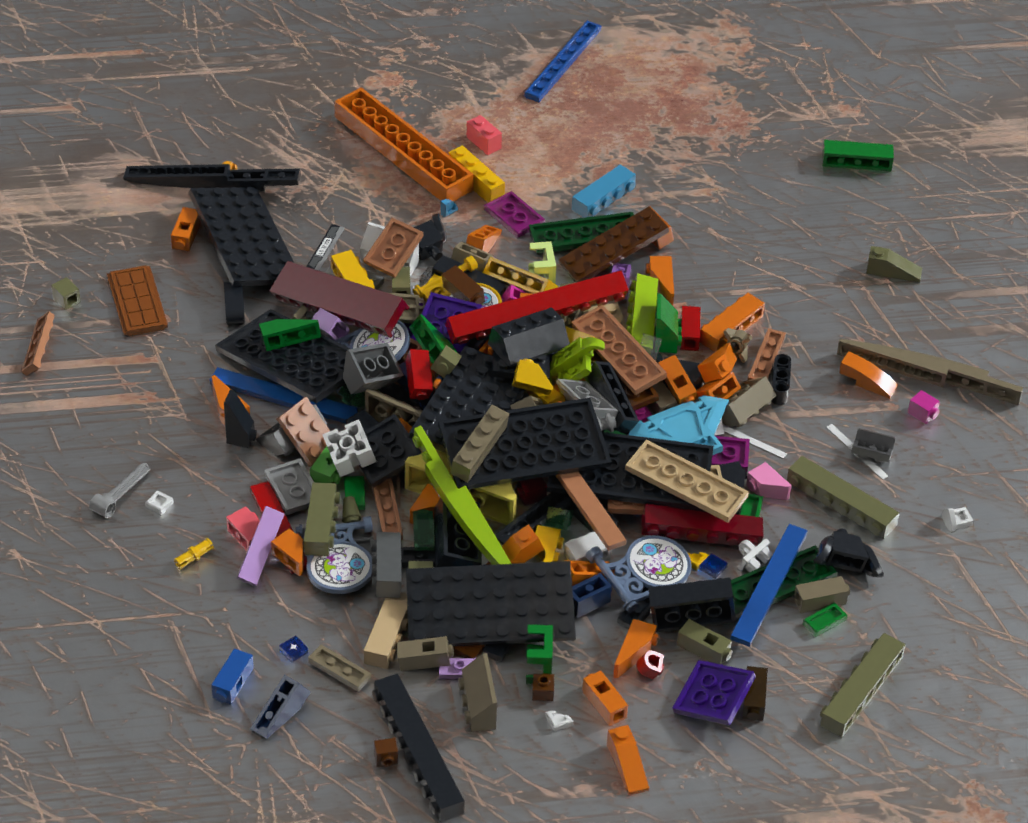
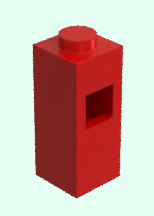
M682 306V342L680 350L699 351L701 307Z
M410 349L405 359L410 399H429L433 391L429 350Z

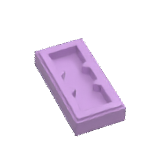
M450 658V666H439V679L462 678V668L476 658Z

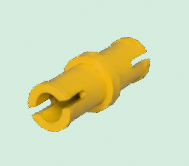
M206 538L196 546H190L187 549L188 551L173 559L174 562H177L175 565L181 570L191 562H197L202 555L214 549L213 543L209 538Z

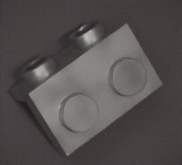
M858 428L851 453L860 458H873L880 463L889 462L896 438Z

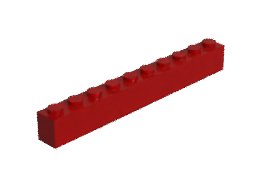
M622 270L450 316L447 318L445 326L452 344L458 343L461 345L469 342L470 339L476 338V340L485 338L491 333L493 326L551 307L559 315L567 316L576 310L585 311L594 305L599 307L600 305H606L609 301H621L625 299L629 288Z

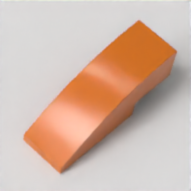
M848 351L841 362L839 373L855 379V385L889 399L898 387V384L880 368Z

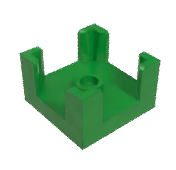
M528 624V634H544L543 645H527V663L543 664V674H552L553 625ZM526 674V684H533V674Z

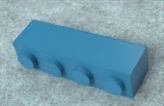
M620 164L572 196V210L583 218L597 215L598 212L607 208L614 201L635 188L636 174Z

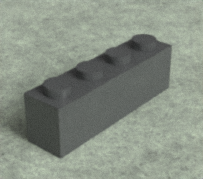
M376 532V540H372V589H376V597L400 598L402 583L401 533Z

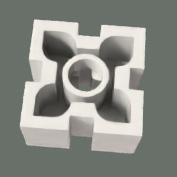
M359 420L344 425L346 429L338 432L335 429L323 434L340 477L354 472L353 467L361 464L363 468L377 462Z

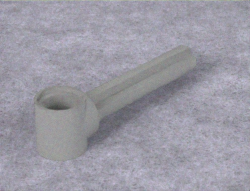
M142 463L109 493L94 495L89 503V509L105 518L111 517L116 509V501L150 471V467L147 463Z

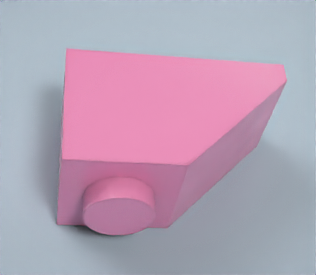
M766 462L748 472L746 483L750 491L764 498L790 499L792 485Z

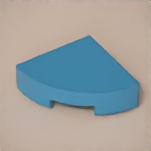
M441 200L440 214L443 217L458 211V206L452 200Z

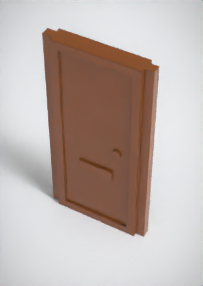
M144 265L107 273V279L124 336H133L168 328L150 266Z

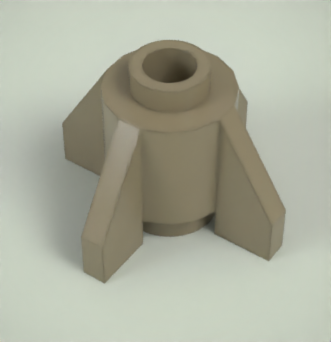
M725 329L723 333L728 339L727 343L730 342L734 353L739 354L738 356L742 363L746 362L748 359L747 345L751 341L752 336L743 330Z

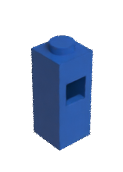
M233 649L211 685L212 698L219 702L233 703L254 669L252 654Z

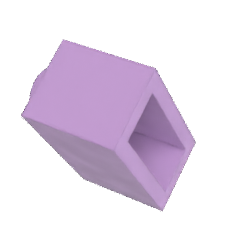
M322 308L312 317V320H318L321 334L334 341L346 336L350 331L337 316Z

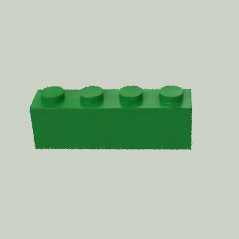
M824 140L822 151V166L892 171L894 161L893 145Z

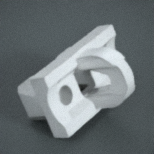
M765 539L755 547L750 541L743 540L739 544V550L744 557L742 558V563L737 568L740 571L747 569L749 572L759 569L762 565L756 560L757 558L764 564H767L773 555L768 548L770 542Z

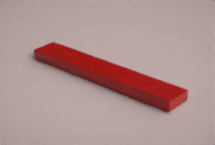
M269 481L250 486V492L261 514L266 506L284 513ZM285 513L275 538L288 529L293 531ZM303 553V571L307 570L305 553Z

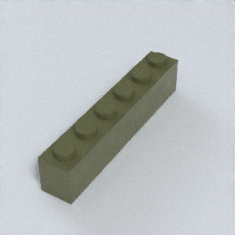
M801 456L788 469L787 481L792 486L882 539H885L897 526L898 511L804 456Z
M883 633L879 639L876 638L871 646V650L864 653L859 666H854L850 678L844 679L840 691L834 692L830 704L822 708L820 712V717H822L820 726L842 738L902 659L906 644L886 633Z

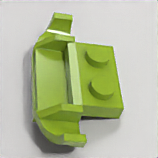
M579 337L552 355L550 383L552 384V377L554 375L558 379L581 380L591 373V358L594 357L593 350L603 351L605 349V342L593 337L584 339Z

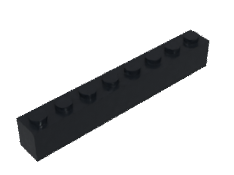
M398 673L374 681L373 699L376 703L379 702L383 718H387L390 732L392 734L395 733L398 748L400 750L403 749L407 765L412 766L414 779L416 782H420L424 798L429 799L432 814L437 815L440 822L463 815L465 801Z

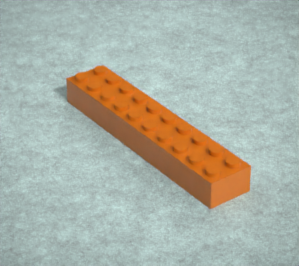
M362 87L334 101L335 118L440 201L444 199L455 201L473 191L474 174Z

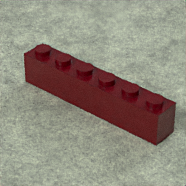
M645 504L642 513V535H656L670 539L700 541L711 544L717 543L729 546H739L743 540H748L756 547L762 542L764 537L763 517L734 514L731 520L726 522L706 511Z

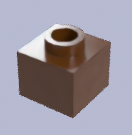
M533 673V701L554 700V674Z
M395 738L374 740V756L377 767H389L398 764V749Z

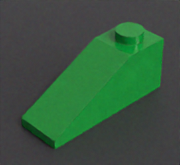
M420 314L409 327L422 349L429 350V358L432 364L446 345L457 352L452 343L423 315Z
M276 319L259 324L266 351L321 337L318 320Z

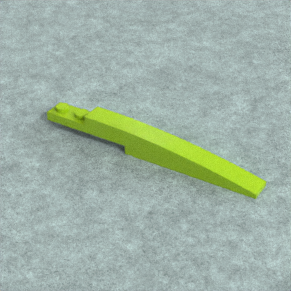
M422 426L414 428L412 440L416 448L420 447L422 451L425 473L456 521L492 565L512 564L467 487L464 486L458 489Z

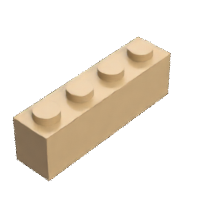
M401 592L400 598H385L364 649V664L388 669L390 663L395 661L397 642H402L403 630L407 631L408 629L407 593Z

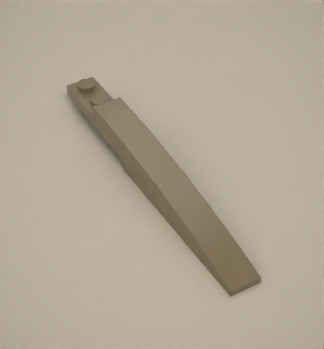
M840 339L838 343V355L845 357L849 351L879 368L944 388L945 384L948 383L1015 405H1019L1024 387L989 377V371L928 354L847 339Z

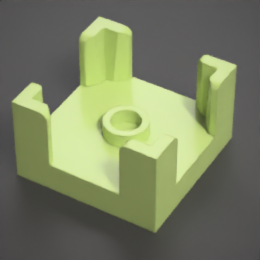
M551 241L530 243V251L544 250L543 261L529 263L528 271L536 275H544V278L555 283L556 262Z

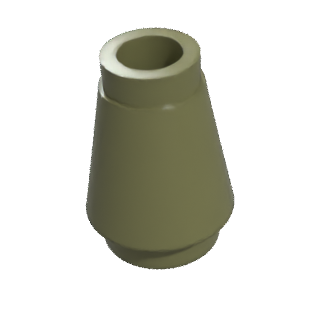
M352 496L343 498L342 522L360 521L362 517L355 498Z

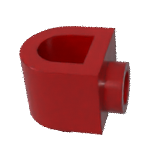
M655 651L646 652L637 660V670L640 674L650 679L660 676L664 670V655Z

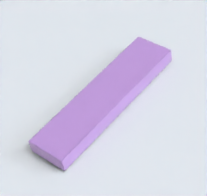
M268 506L264 508L236 579L252 586L257 585L271 550V541L276 537L284 513Z

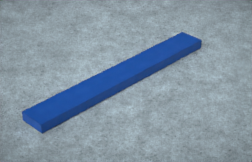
M586 21L524 92V97L539 103L601 31V25Z
M217 367L213 374L235 392L289 408L304 398L284 386ZM326 398L316 404L324 418L346 424L347 418L358 413L357 407Z
M792 524L788 525L733 630L730 640L750 647L807 536L808 530Z

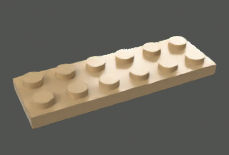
M645 440L625 465L626 471L726 522L731 520L749 495V491L648 440Z

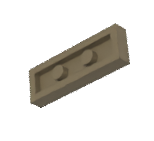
M322 644L308 657V663L357 692L371 679V673Z

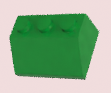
M657 293L654 352L677 353V347H681L682 318H678V311L660 293Z

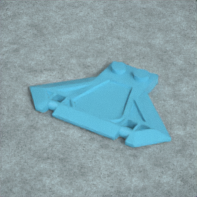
M703 395L698 397L699 401L696 403L693 401L685 402L647 417L648 421L645 423L639 420L629 435L714 446L713 455L723 451V445L715 437V432L729 400Z

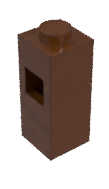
M456 265L441 274L443 287L455 298L477 304L485 302L484 289Z

